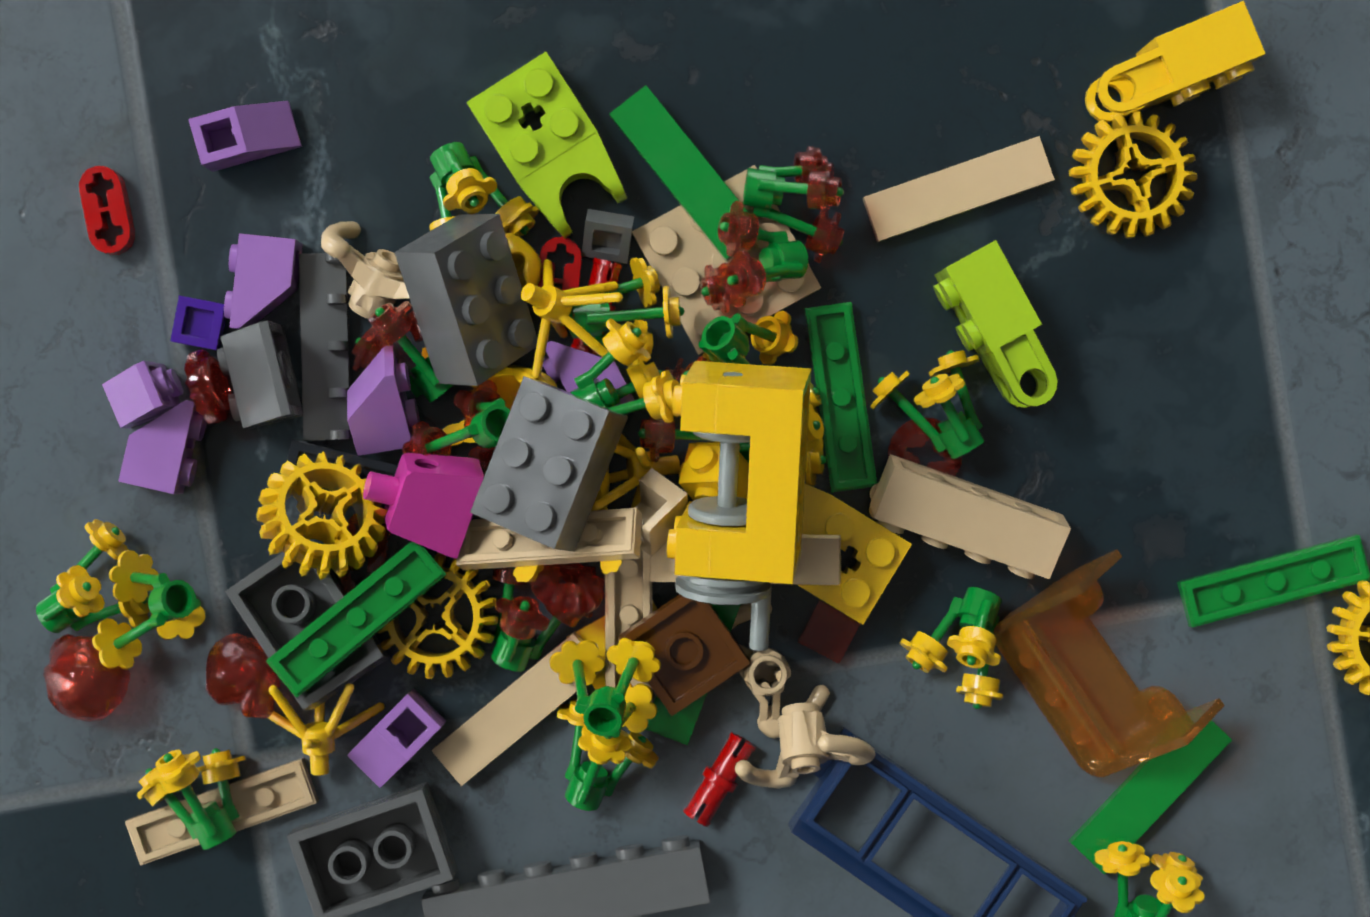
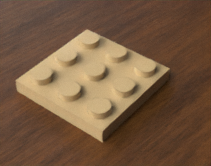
M747 169L724 181L741 204L743 202ZM681 205L632 231L648 264L655 269L661 288L669 286L671 297H679L680 307H683L685 310L681 316V324L698 355L704 353L698 344L702 340L704 328L711 320L720 316L732 318L734 314L739 313L745 320L755 324L760 318L772 316L776 312L821 289L808 264L807 272L802 278L765 282L721 294L703 296L701 290L704 287L725 282L732 275L760 269L759 254L763 248L768 247L769 242L755 239L734 257L725 262ZM772 205V209L780 212L777 205ZM744 206V208L752 216L753 207ZM752 216L762 230L769 232L786 231L788 241H796L788 226L768 218Z

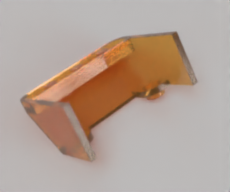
M1118 549L1067 573L1009 613L995 626L993 632L997 640L996 645L1077 764L1085 772L1096 777L1108 776L1188 745L1225 706L1220 698L1186 711L1177 697L1163 687L1150 686L1139 691L1088 616L1094 614L1102 606L1103 592L1097 580L1122 558Z

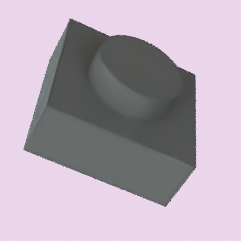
M588 209L581 256L627 264L634 216Z

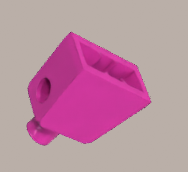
M405 453L400 458L394 477L372 471L369 472L364 485L363 499L385 504L384 509L387 510L385 515L386 527L391 533L457 559L473 515L470 511L483 481L484 474L479 459Z

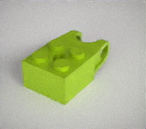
M547 52L539 55L466 102L519 187L564 239L573 232L566 222L561 198L565 188L573 181L591 179L609 192L617 203L627 199L623 186L596 128ZM531 111H534L535 114L538 112L544 114L540 118L542 127L535 131L532 130L530 125L525 129L521 126L526 121L525 115Z
M997 241L991 242L935 274L934 276L938 284L934 285L933 289L937 298L946 311L953 308L961 323L955 327L960 340L968 351L976 350L1002 397L1009 404L1021 408L1046 404L1052 399L1057 390V376L1033 330L1042 325ZM1025 372L1030 373L1036 382V389L1031 397L1026 395L1020 386L1021 377Z

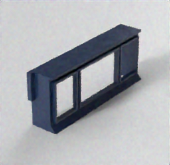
M845 727L838 734L861 739ZM875 748L874 759L864 765L898 787L901 791L859 851L814 821L818 812L852 765L849 762L827 760V762L820 764V770L813 773L819 778L788 823L791 833L913 917L953 916L880 867L872 859L914 799L1009 864L973 917H993L1022 874L1060 900L1049 917H1074L1082 904L1088 900L1072 884Z

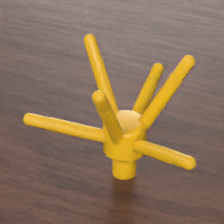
M544 260V286L540 288L532 283H528L521 291V299L533 305L534 313L541 317L532 376L534 378L541 376L551 324L561 338H566L568 335L566 326L601 357L607 354L609 351L569 315L573 306L620 302L623 299V295L619 292L605 293L618 289L619 285L615 281L561 290L554 286L551 260Z
M621 434L614 453L627 458V469L609 473V481L614 483L626 479L629 480L595 501L592 509L594 511L602 509L637 486L631 508H635L641 502L639 480L651 468L662 476L679 474L680 462L678 456L657 457L654 451H645L642 447L636 448Z
M347 683L329 721L325 722L324 702L315 708V722L305 725L278 687L271 685L268 689L269 693L287 718L264 705L260 706L258 711L302 740V752L310 756L311 774L320 776L329 773L328 754L335 751V739L383 711L385 705L379 702L337 726L354 691V685Z

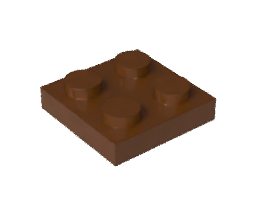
M680 594L618 635V640L628 638L632 641H644L654 647V657L661 662V667L658 672L653 673V677L648 683L671 716L750 664V659L711 603L698 602L685 598Z

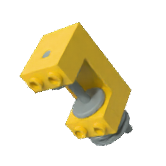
M695 361L687 375H681L680 385H675L673 415L681 416L680 431L693 432V434L702 439L720 442L718 496L689 501L683 515H676L674 529H669L667 558L675 559L674 575L678 576L675 579L676 592L683 597L698 602L718 605L751 603L749 648L756 651H765L769 648L771 583L793 584L801 558L811 369ZM750 442L748 494L746 499L737 497L740 443Z

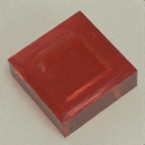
M819 600L797 641L839 664L861 623Z

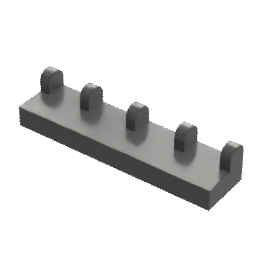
M326 252L299 254L303 441L353 440L347 421V390L351 387L348 271L338 259L333 258Z

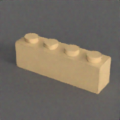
M892 454L888 458L870 503L874 519L878 520L877 523L894 533L903 534L906 529L922 535L921 539L934 547L947 549L948 545L963 549L966 556L977 562L990 564L991 560L1007 564V568L1011 572L1027 579H1033L1035 575L1050 579L1071 530L1063 514Z

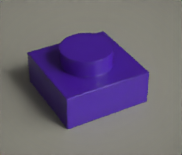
M179 295L170 341L212 350L220 349L222 342L220 336H223L226 321L224 317V304Z

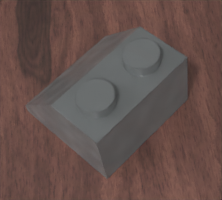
M267 320L220 336L223 348L217 349V356L223 375H230L234 393L228 395V401L235 422L241 421L243 428L253 429L303 416V404L283 325Z

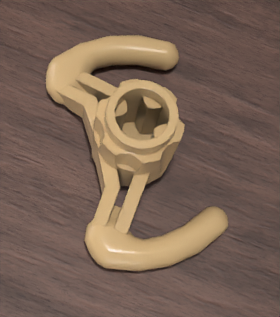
M347 221L329 225L321 235V247L327 254L338 259L354 278L348 290V293L351 295L348 305L355 313L370 320H380L375 314L377 308L381 307L389 314L396 299H410L395 253L379 249L377 253L370 252L364 256L344 240L359 236L361 228L357 222Z
M751 603L740 606L732 629L751 619ZM740 645L750 659V664L740 670L739 673L759 701L758 728L769 738H779L780 694L784 691L786 680L791 677L790 666L785 657L776 649L768 648L765 651H756ZM825 685L816 686L805 703L817 704L820 712L830 695L829 689ZM772 695V705H768L765 696Z
M795 703L783 707L781 710L782 715L778 718L781 752L776 769L764 770L752 766L747 760H740L735 766V771L747 783L780 789L794 785L799 774L819 771L820 764L827 762V760H842L852 765L867 764L874 759L875 750L864 740L827 733L822 712H819L817 704Z

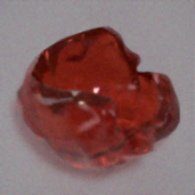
M240 633L226 635L219 641H216L209 651L206 662L205 690L219 705L240 704L241 713L246 718L265 719L272 715L275 709V700L268 689L271 685H276L279 689L281 679L267 664L268 656L254 638Z
M66 634L52 643L49 664L44 667L43 676L46 682L48 700L60 714L69 718L86 722L103 720L124 699L130 681L129 669H122L120 666L113 669L104 667L99 659V650L94 648L92 644L94 636L86 637Z

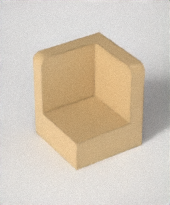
M651 468L639 480L641 502L635 508H638L643 513L640 549L652 557L667 542L669 529H674L676 515H683L688 504V493Z

